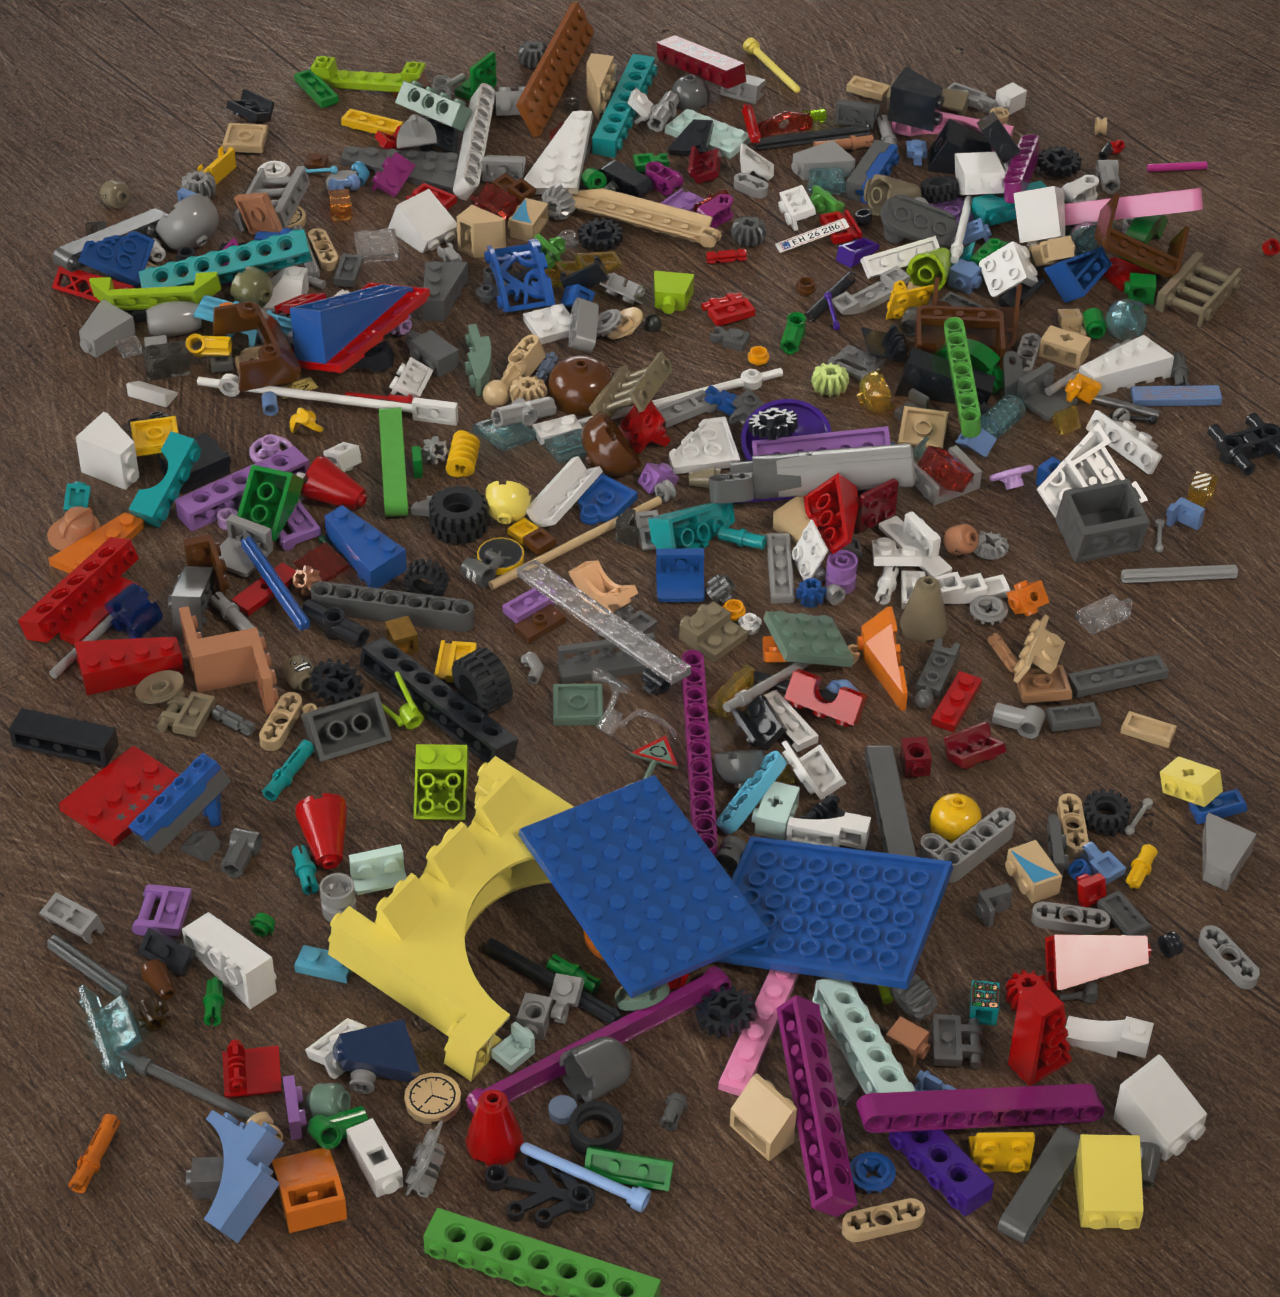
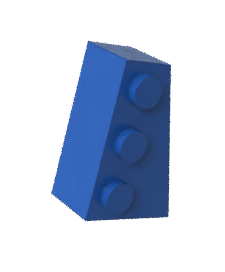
M1100 247L1045 267L1044 270L1057 289L1058 294L1067 303L1085 296L1112 263L1103 248Z

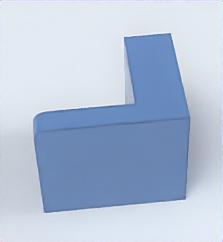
M981 428V433L977 437L968 438L961 433L955 443L962 448L972 449L982 457H987L997 438Z

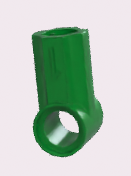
M793 312L787 316V325L780 344V349L785 354L793 355L799 351L802 339L805 337L806 316L804 314Z
M361 1105L331 1116L319 1114L309 1121L308 1133L322 1148L333 1149L341 1140L347 1138L346 1129L369 1120Z

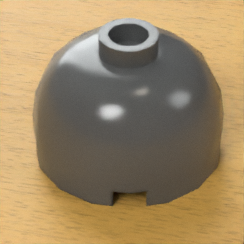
M693 74L680 77L671 88L673 93L678 94L679 103L677 105L679 110L685 111L689 109L698 111L700 106L705 104L706 107L709 103V90L706 82Z
M738 750L714 753L716 772L724 782L733 783L734 788H741L748 778H753L755 772L761 770L765 750Z

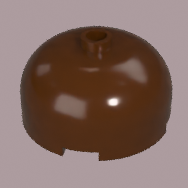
M586 355L565 358L550 373L548 397L550 396L554 399L561 412L578 416L592 415L588 408L603 388L611 381L613 375L608 366L597 358Z
M599 411L585 423L581 431V443L587 454L585 459L592 468L600 466L603 471L602 473L605 475L619 478L631 474L642 465L637 453L633 448L630 449L631 446L625 439V435L607 414Z

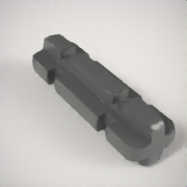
M216 705L212 709V718L220 722L222 721L225 725L237 731L241 730V733L247 736H251L256 731V724L248 719L245 720L244 717L227 710V708L221 705Z

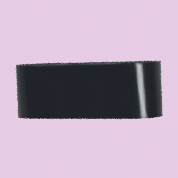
M613 160L598 169L606 176V185L614 181L618 185L620 193L643 198L654 189L650 178L618 161Z

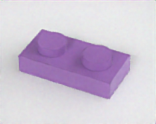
M538 585L502 605L503 613L517 624L549 604L554 605L555 596L543 586Z
M294 1075L283 1077L291 1140L301 1139V1127L307 1126L305 1109L298 1108V1104L303 1103L301 1086H295Z

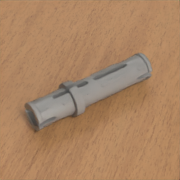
M881 115L883 120L879 116L877 124L882 136L881 141L896 145L897 138L892 132L888 116Z
M222 592L215 593L220 598L219 600L212 595L210 602L221 612L224 620L230 621L239 631L255 628L239 611V607L235 603L230 602ZM258 630L259 636H264L263 633Z

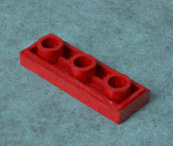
M283 562L274 568L287 588L293 584L292 579L296 573L294 569ZM261 577L233 597L231 602L235 603L241 612L250 616L276 596L263 577Z

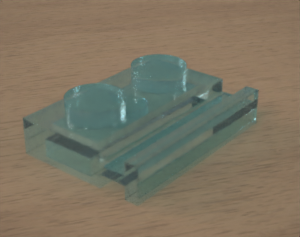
M582 428L544 440L545 448L557 460L558 465L569 462L573 457L579 456V458L587 456L581 443Z

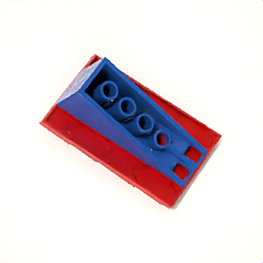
M369 282L358 291L291 307L290 315L294 344L292 350L300 367L343 373L364 358V353L380 343L384 335L407 320L410 313L426 303L427 298L430 296V288Z

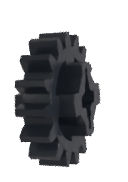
M1049 146L1048 150L1043 149L1042 153H1039L1037 166L1040 167V171H1046L1045 175L1052 174L1054 178L1059 176L1064 178V175L1071 177V174L1076 175L1077 171H1080L1082 157H1079L1078 152L1073 153L1074 149L1067 150L1066 146L1060 148L1056 146L1054 149Z
M594 218L592 222L587 220V224H581V228L578 229L579 243H582V247L588 246L589 251L592 249L596 250V252L600 250L607 252V249L615 250V246L619 247L620 242H623V228L619 227V223L613 224V220L607 221L605 218L601 221H598L597 218Z
M771 408L765 412L759 411L758 415H752V418H749L750 433H753L754 437L759 436L760 439L768 437V440H776V438L779 439L781 436H789V433H795V429H798L797 414H794V411L787 412V409L780 411L779 408Z
M328 658L326 663L320 661L318 666H315L311 672L309 683L312 686L310 691L317 692L316 699H324L323 705H326L328 702L332 705L359 697L364 684L360 683L363 677L356 675L357 668L350 669V663L346 662L343 665L339 658L336 663H333L331 658Z
M721 986L720 992L712 989L710 990L711 996L703 995V1003H697L696 1005L698 1011L695 1014L701 1031L706 1030L708 1036L716 1033L717 1039H720L723 1034H727L729 1039L734 1032L741 1035V1029L743 1027L750 1029L749 1021L756 1020L755 1013L757 1010L751 994H746L744 988L738 992L735 986H732L729 990H725V987Z

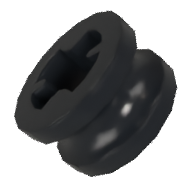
M1170 931L1158 938L1159 948L1165 957L1173 958L1175 954L1179 955L1183 952V942L1176 932Z

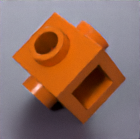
M1027 580L1014 584L1015 589L1006 592L1009 598V606L1015 615L1024 613L1025 617L1039 612L1038 607L1050 603L1042 580L1029 583Z

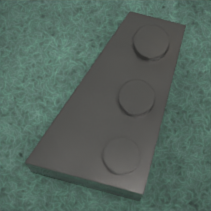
M425 262L423 288H430V296L427 298V302L422 305L423 321H445L454 307L455 300L461 296L463 287L469 283L468 262Z
M185 566L182 574L178 575L177 585H173V593L168 597V609H172L173 637H177V640L184 641L179 608L189 606L191 616L196 615L199 630L195 631L201 632L202 638L204 637L203 625L207 624V617L203 616L205 609L210 610V599L214 593L213 567Z

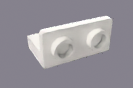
M803 185L779 193L781 199L778 202L781 213H784L787 225L791 224L794 231L798 230V220L816 215L815 207Z
M410 357L407 364L402 363L396 373L399 378L395 376L389 386L392 389L390 394L395 395L398 391L405 396L412 394L413 397L420 398L433 369Z
M349 1018L345 1019L305 1049L308 1058L325 1065L329 1077L336 1079L345 1072L342 1070L340 1062H336L333 1055V1045L339 1034L367 1028V1026Z

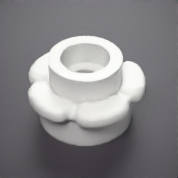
M747 613L738 619V624L748 631V635H754L758 633L762 620L753 613Z

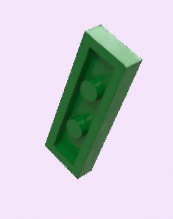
M311 69L294 74V81L321 108L339 103L338 95L319 76L314 74Z
M588 1146L584 1168L617 1183L669 1191L674 1160Z

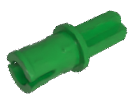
M218 977L207 980L206 995L203 998V1005L205 1007L204 1023L210 1026L211 1018H213V1027L221 1024V1012L225 1004V998L222 996L223 981L218 980Z

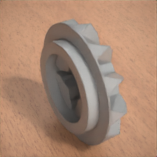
M611 309L598 315L596 337H604L606 334H611L613 330L618 329L617 326L622 323L621 319L623 318L619 310Z
M981 531L980 535H978V546L974 553L984 559H999L1008 552L1009 544H1007V538L1001 537V533L993 534L992 531L990 533Z
M983 595L975 598L970 603V615L973 616L974 621L981 620L982 625L987 622L993 626L995 622L1002 623L1003 619L1007 618L1008 606L998 597ZM991 607L992 611H990V613H986V611L989 610Z

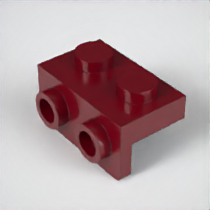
M696 146L691 147L690 162L687 170L689 176L694 178L696 184L713 181L719 177L722 155L719 148L700 154Z
M987 722L979 723L944 737L947 760L963 769L972 768L976 763L984 760H993L997 755L1006 752L1005 743L991 736L990 725Z

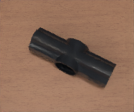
M310 599L303 604L302 610L310 620V623L323 629L327 638L332 640L342 639L359 648L366 644L370 636L369 629L346 618L342 609L337 607L327 608Z

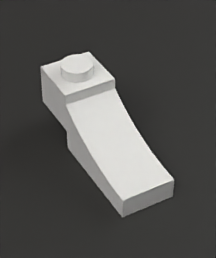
M847 812L842 817L812 820L790 817L787 824L786 841L833 847L843 845L865 850L869 838L871 817Z
M1068 1016L1065 1028L1068 1030L1069 1036L1066 1037V1041L1070 1046L1115 1058L1118 1051L1146 1058L1154 1023L1126 1016L1125 1020L1117 1021L1089 1020Z

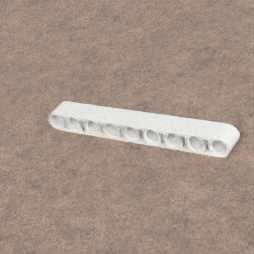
M482 83L478 87L469 103V108L472 111L465 125L453 186L454 194L462 200H468L480 182L482 156L485 154L495 99L494 89L486 83Z

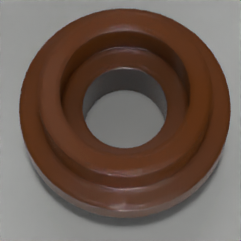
M801 277L795 285L796 291L804 296L813 294L817 287L814 279L811 277Z

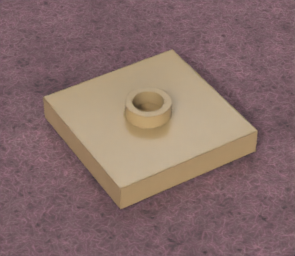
M229 123L222 144L223 152H227V149L232 147L235 152L262 153L268 134V125Z
M904 406L898 444L909 443L913 450L942 453L949 412Z

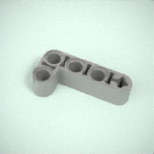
M997 808L953 843H949L934 833L925 834L920 841L919 857L952 861L953 871L948 882H956L1013 837L1015 813L1009 808Z

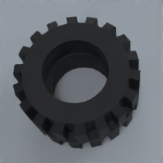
M455 485V487L449 486L445 487L444 490L440 489L437 491V494L431 497L432 500L429 501L430 528L432 534H435L438 540L442 539V542H450L453 545H457V543L463 545L467 544V542L472 543L476 541V538H481L483 533H486L488 526L487 500L482 493H478L477 489H470L469 486L460 487V485Z
M480 647L454 661L452 675L458 693L486 715L512 700L513 689L509 674L503 663L491 650Z

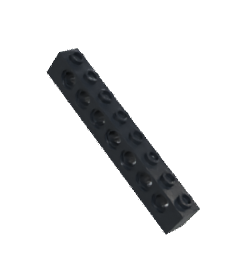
M386 638L362 646L359 667L408 703L395 676V672L398 671L421 714L459 744L467 745L468 750L484 763H489L495 756L506 763L515 759L518 743L517 737Z

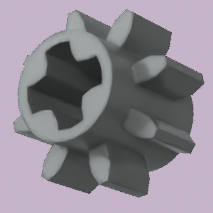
M717 574L707 581L710 587L706 589V592L715 603L722 601L725 604L727 600L735 596L732 591L736 589V586L727 575L720 577Z

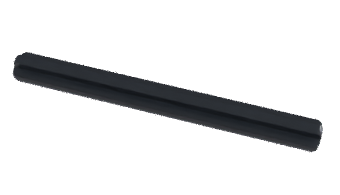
M868 124L764 137L760 138L759 144L755 142L757 150L809 144L814 141L849 138L851 135H855V137L867 136L870 134V128Z
M490 938L484 946L486 953L552 990L555 973L494 938ZM582 989L579 1007L609 1024L621 1019V1012Z

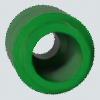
M595 168L586 169L581 177L582 183L589 189L604 188L606 186V176Z
M1098 308L1086 310L1082 314L1086 334L1092 339L1103 337L1107 329L1103 312Z

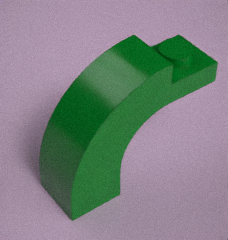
M1164 215L1135 217L1126 235L1148 245L1152 237L1161 238L1168 219ZM1118 256L1119 259H1122V260H1124V261H1127V262H1130V263H1132V264H1135V263H1133V262H1131V261H1129V260H1126V259H1124V258Z
M967 339L972 368L996 376L992 393L997 392L1003 386V371L996 364L1001 358L986 345L972 339ZM945 343L933 354L948 359Z

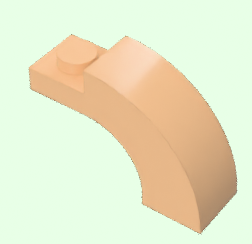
M599 560L586 561L568 571L574 584L587 601L606 613H613L632 601L631 597L638 594L635 585H618L614 583L603 571Z

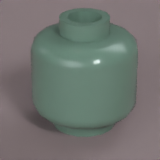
M318 1083L306 1097V1107L310 1110L313 1117L319 1114L331 1116L349 1110L351 1105L349 1092L338 1083Z

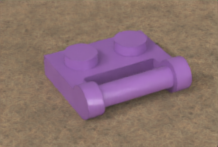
M299 501L286 522L292 534L287 535L282 529L278 539L280 540L281 547L285 551H289L296 544L319 536L321 528Z
M147 885L143 893L145 898L138 919L134 921L132 926L133 933L144 936L148 928H156L167 935L180 936L192 898L191 888ZM161 898L154 920H149L154 902Z

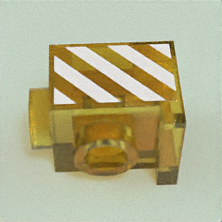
M1195 471L1189 486L1187 500L1204 508L1207 500L1211 501L1215 494L1218 476Z

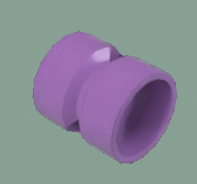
M841 549L835 554L830 553L828 555L826 587L830 584L839 585L845 590L846 594L855 589L858 559L853 552Z

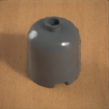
M603 1036L565 1051L560 1057V1066L565 1065L567 1074L563 1081L568 1091L577 1101L583 1099L585 1102L597 1100L620 1088L629 1080L631 1075V1054L626 1047L612 1037Z

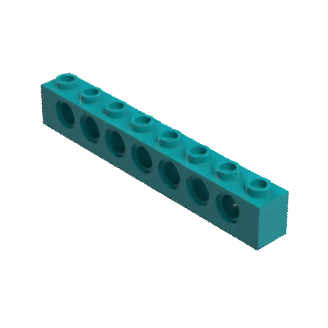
M632 54L592 137V154L615 158L618 151L622 150L623 140L627 139L628 130L632 129L633 119L638 115L627 102L631 92L636 88L647 96L648 87L652 86L653 76L656 77L658 66L655 65V57Z
M292 230L287 234L272 235L267 239L253 240L248 242V244L240 246H230L225 250L210 251L205 255L190 256L186 260L171 261L158 267H148L143 271H139L142 288L193 286L196 273H203L201 271L204 268H208L204 272H217L220 284L233 282L238 272L242 274L247 266H255L268 273L311 262L313 258L305 230ZM291 246L289 250H284L286 247ZM271 252L269 255L263 256L264 253ZM250 257L247 261H242L244 258ZM229 262L227 266H222L224 263ZM188 273L185 277H181L182 274ZM167 278L165 282H160L162 279Z

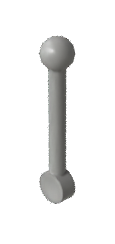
M1162 519L1155 521L1157 544L1154 549L1158 553L1164 549L1162 545V528L1165 521Z
M1145 798L1143 800V807L1132 823L1124 829L1127 835L1134 834V828L1145 811L1152 808L1153 801L1151 799Z

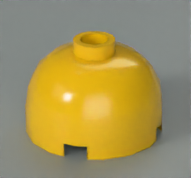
M952 793L941 797L934 804L929 825L932 833L950 840L949 843H953L980 822L982 815L979 806L972 798L964 794Z

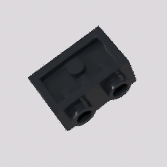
M761 694L743 711L738 708L731 711L736 718L734 720L736 725L746 733L747 736L745 738L747 742L755 748L758 746L768 751L787 731V728L767 698Z

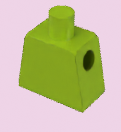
M654 271L655 308L662 309L666 314H672L674 310L684 311L694 293V274Z

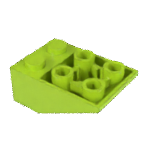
M416 744L414 820H466L469 768L467 745Z

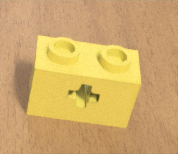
M1178 756L1160 771L1163 793L1202 807L1207 806L1223 792L1221 772L1218 769Z

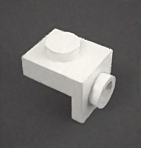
M636 88L631 92L627 103L638 113L634 119V123L637 125L641 121L645 122L651 116L653 103L644 93H641Z

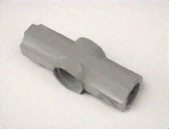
M672 91L665 92L660 102L652 105V114L647 123L650 129L660 132L669 119L676 117V107L679 103L678 94Z
M550 396L530 401L518 398L511 405L492 410L491 418L493 419V425L497 428L519 423L531 426L537 419L556 414L557 407L554 399Z

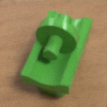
M813 185V193L809 198L815 207V212L825 214L839 211L842 213L845 206L843 202L836 200L829 191H825L819 185Z
M539 233L534 236L541 244V253L545 255L548 271L555 265L560 269L566 266L560 259L561 253L565 252L566 245L562 237L550 238L548 242Z

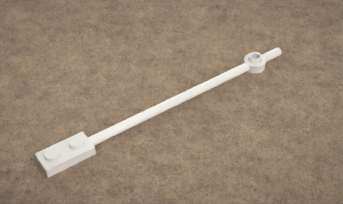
M778 368L761 373L755 369H748L741 373V378L711 386L717 388L719 392L739 387L756 390L762 386V381L782 377L783 370ZM709 386L652 400V402L658 408L700 390L705 391ZM633 406L617 410L611 420L626 417ZM572 414L533 424L532 429L540 445L581 435L583 426L593 416L577 419Z
M225 374L221 379L198 377L197 385L219 388L226 396L234 397L240 392L238 389L239 377L234 374ZM276 386L245 391L261 394L271 391L276 396L377 409L401 407L402 412L412 413L413 420L454 426L458 422V403L414 397L412 404Z

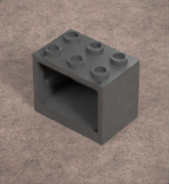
M1130 479L1114 480L1109 483L1093 484L1088 487L1071 488L1064 491L1055 518L1075 563L1140 551L1150 524Z

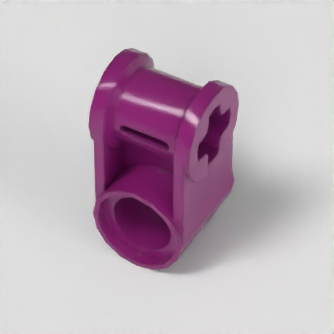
M653 161L646 164L645 176L652 181L654 190L661 194L669 196L675 188H680L683 185V177L679 172L659 162Z
M720 194L699 206L696 213L713 217L710 227L716 229L721 224L732 219L731 205H733V198L728 194Z

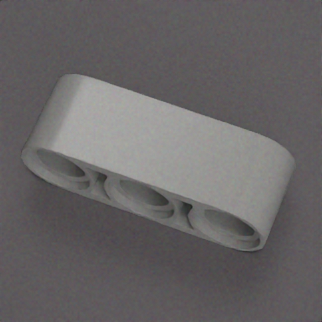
M580 297L576 298L571 311L569 347L588 354L592 352L597 336L598 304Z

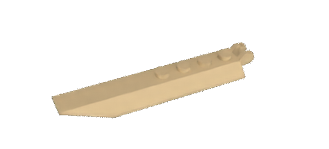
M604 188L579 190L578 194H573L572 196L576 201L574 204L575 210L623 222L635 227L649 229L653 232L668 234L672 237L683 238L690 242H700L703 247H714L716 242L722 237L721 231L710 227L713 219L711 216Z

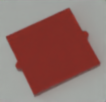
M326 542L312 551L309 550L308 554L294 562L295 566L302 571L304 565L319 570L322 582L335 579L338 574L350 567L349 563Z

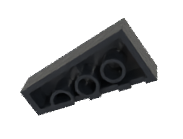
M912 347L899 377L895 395L908 397L909 391L913 388L928 396L930 401L956 404L948 359ZM972 368L979 404H983V402L987 404L993 391L996 376Z

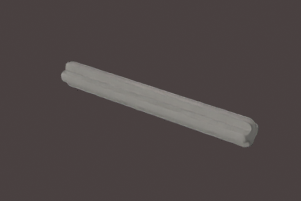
M1235 564L1123 569L1121 572L1123 583L1235 579L1238 576V569Z

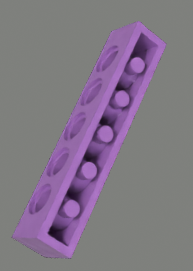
M292 446L253 465L296 475L298 472H307L309 460L295 446ZM251 465L175 499L177 517L192 532L218 520L217 513L223 508H233L238 511Z

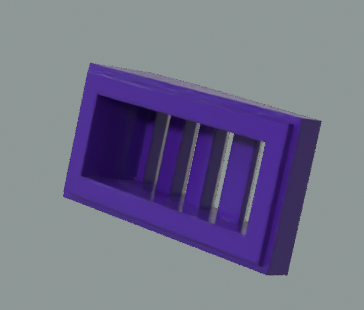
M865 237L838 246L836 261L850 268L861 262L860 260L863 257L872 255L879 250L880 245Z

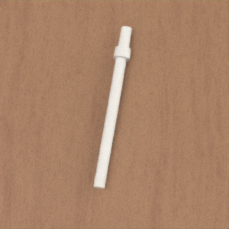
M969 195L965 197L955 242L951 245L950 261L954 264L958 263L964 249L963 240L973 197Z

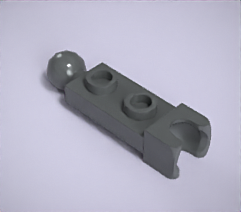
M942 638L936 639L930 657L916 685V691L918 692L915 694L914 700L918 707L929 708L934 702V696L940 698L951 671L958 661L960 654L959 643H954L951 648H944L942 646Z

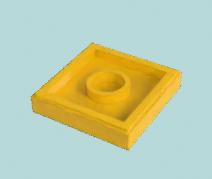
M176 416L130 422L137 456L162 453L160 450L170 432L178 433Z

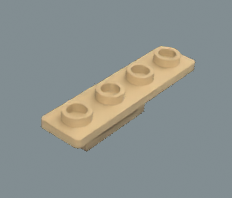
M1046 614L1040 621L1036 619L1029 629L1031 633L1024 641L1026 646L1019 654L1021 659L1014 667L1016 674L1013 681L1016 683L1026 674L1032 663L1049 674L1057 666L1065 641L1061 640L1058 635L1045 629L1049 616Z

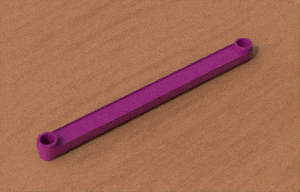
M717 966L711 967L702 977L669 993L659 1003L645 1009L636 1010L486 1089L477 1088L473 1090L466 1098L468 1108L474 1114L480 1095L492 1089L503 1092L510 1103L566 1074L565 1065L560 1066L559 1063L560 1057L565 1051L603 1036L615 1038L623 1044L696 1006L697 1003H702L703 995L711 996L710 990L713 989L716 992H720L721 986H724L725 990H729L732 983L723 970Z

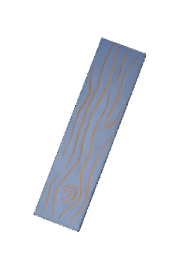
M1218 385L1131 386L1130 390L1133 404L1140 406H1207L1222 404V396Z

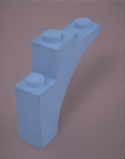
M212 1110L206 1120L213 1125L220 1136L224 1153V1165L217 1195L204 1220L238 1243L280 1184L271 1177L274 1171L268 1166L285 1143L276 1137L278 1131L266 1122H263L260 1126L250 1120L246 1125L227 1112L222 1116Z

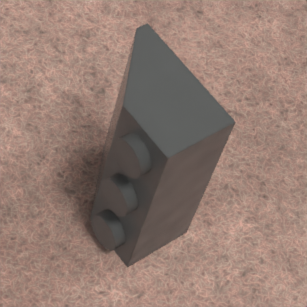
M378 691L301 714L308 740L314 745L315 753L320 762L392 740Z

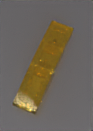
M615 251L576 253L575 261L555 262L554 269H544L545 275L548 274V278H551L552 287H561L563 285L560 282V272L564 271L568 276L593 264L595 261L594 257L597 255L605 264L607 273L621 267L622 262Z

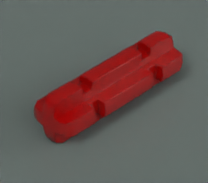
M746 249L706 253L707 264H716V261L728 263L736 262V260L738 262L747 260Z

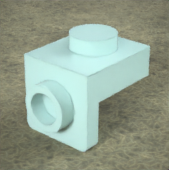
M515 1021L511 1024V1034L491 1050V1057L509 1072H513L535 1054V1037L529 1028L522 1027Z

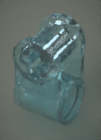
M839 168L810 169L807 191L812 194L813 185H819L831 194L839 195L846 191L844 172Z

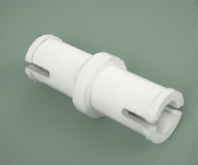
M885 566L883 574L878 580V591L875 595V600L878 602L881 597L880 604L882 605L890 602L891 594L896 589V577L899 573L897 566L894 572V566Z

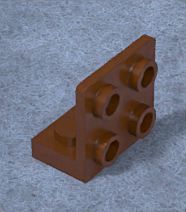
M211 534L184 539L186 565L213 567L214 580L218 591L222 592L226 597L225 590L229 589L226 575L223 576V574L227 572L224 558H219L221 556L219 543H214Z

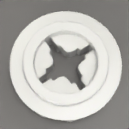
M269 161L259 166V168H264L267 178L288 177L290 174V168L284 162Z

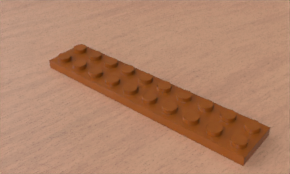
M578 2L571 3L516 103V107L533 138L541 135L594 35L593 27L587 21L585 11Z

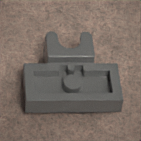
M750 388L732 402L737 410L730 416L729 424L739 422L744 427L749 416L756 409L764 405Z

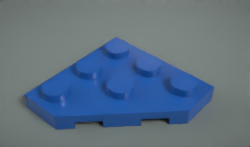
M133 231L121 237L115 235L105 237L102 241H86L78 262L138 288L141 282L139 271L145 270L155 240L137 231Z

